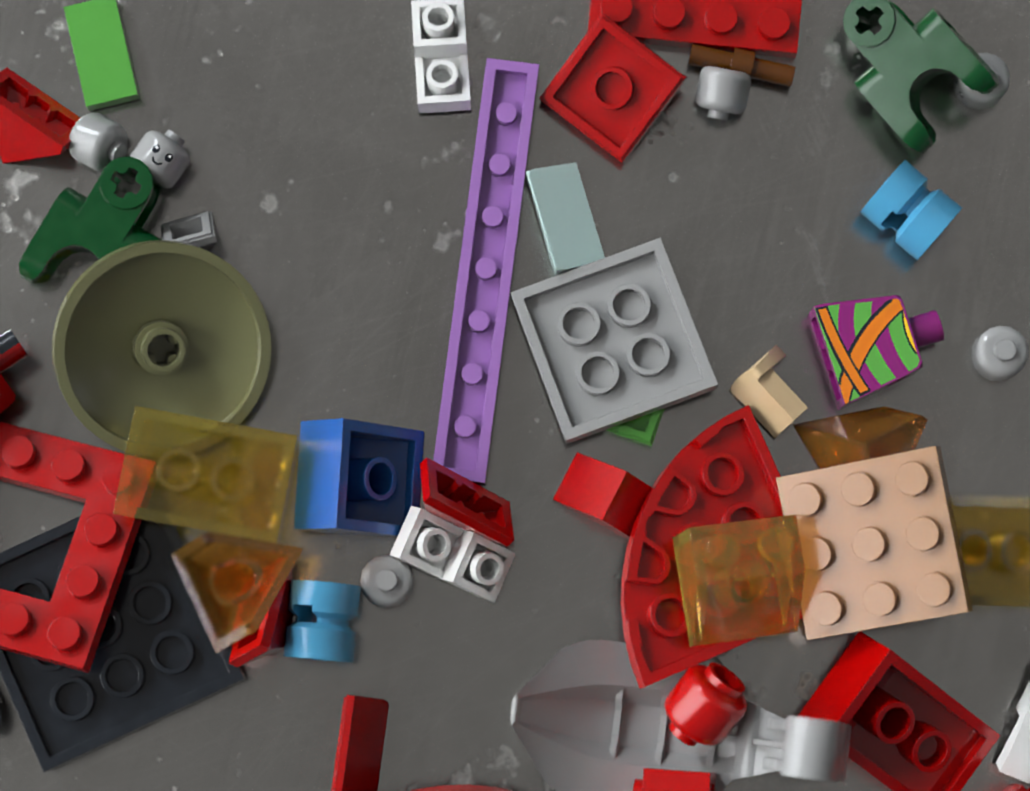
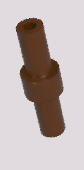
M692 44L688 65L702 68L714 66L747 73L752 79L788 87L792 85L796 66L755 58L756 52L735 48L733 53Z

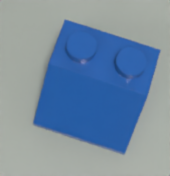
M345 418L301 421L294 529L331 534L398 537L410 507L420 508V463L423 458L424 431Z

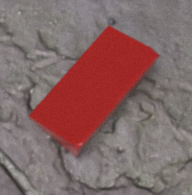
M355 695L344 697L331 791H378L389 709L388 701L385 699Z

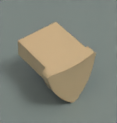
M777 344L752 367L740 375L730 389V392L745 406H750L753 415L774 438L808 409L773 370L787 356Z

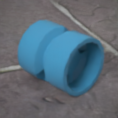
M905 159L878 189L860 213L881 231L893 229L896 232L895 243L918 260L963 207L942 189L930 191L927 188L928 178Z
M291 580L288 610L295 615V622L286 626L283 657L354 663L357 633L349 627V622L358 617L361 586L323 581Z

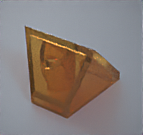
M882 406L792 425L818 467L822 469L915 450L928 419L922 415Z
M208 532L200 535L171 554L215 653L226 650L257 631L304 548Z

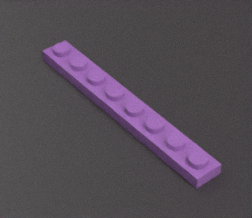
M492 58L486 59L433 461L470 481L482 485L486 483L539 74V64Z

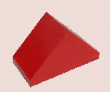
M577 452L552 501L629 539L635 519L652 487L628 471Z

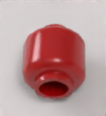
M715 662L710 663L708 666L700 664L689 667L670 691L664 702L666 714L671 720L669 724L670 731L681 742L689 746H695L697 743L707 746L721 744L746 712L747 701L743 694L745 692L743 682L731 670Z

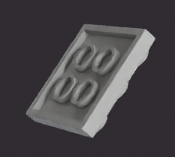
M661 238L510 292L513 305L566 444L718 388L717 380Z

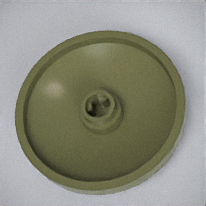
M168 240L145 241L119 248L105 255L85 270L70 288L60 306L52 337V361L55 376L65 401L80 422L95 436L115 448L135 455L158 458L177 457L203 450L235 430L252 411L264 389L269 373L272 351L271 334L265 310L256 292L243 275L231 264L203 248L188 243Z

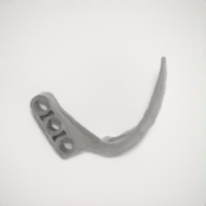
M585 640L562 648L516 693L512 700L511 725L543 780L556 791H633L635 779H643L644 768L716 772V791H724L734 780L781 771V775L805 779L829 782H845L852 725L796 716H787V719H784L746 700L747 709L744 716L721 744L707 746L697 743L695 746H689L681 742L669 729L671 720L666 714L664 702L687 669L639 689L625 642ZM717 657L697 664L708 666L710 663L715 662L725 666Z

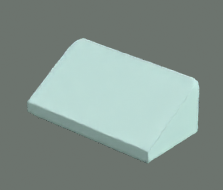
M577 163L535 168L526 171V182L554 275L556 276L605 258Z

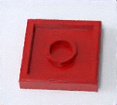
M601 13L540 96L539 100L621 163H624L688 77L608 16Z

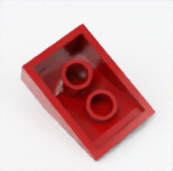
M861 631L857 633L797 716L852 725L848 759L892 791H961L1001 736L899 655Z

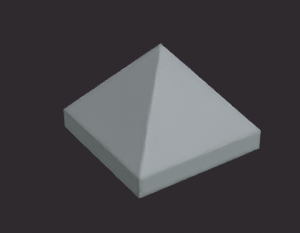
M206 211L160 225L162 240L188 243L210 251L217 243L212 212Z

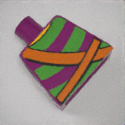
M900 295L820 304L814 306L808 314L838 410L845 409L917 373L923 367L918 348L944 341V331L937 312L932 310L908 318Z

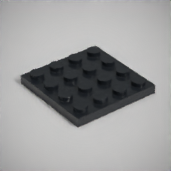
M157 482L154 483L89 673L0 649L1 677L43 772L53 770L246 679L241 666L237 668L228 663L232 646ZM80 516L1 552L0 588L50 602Z

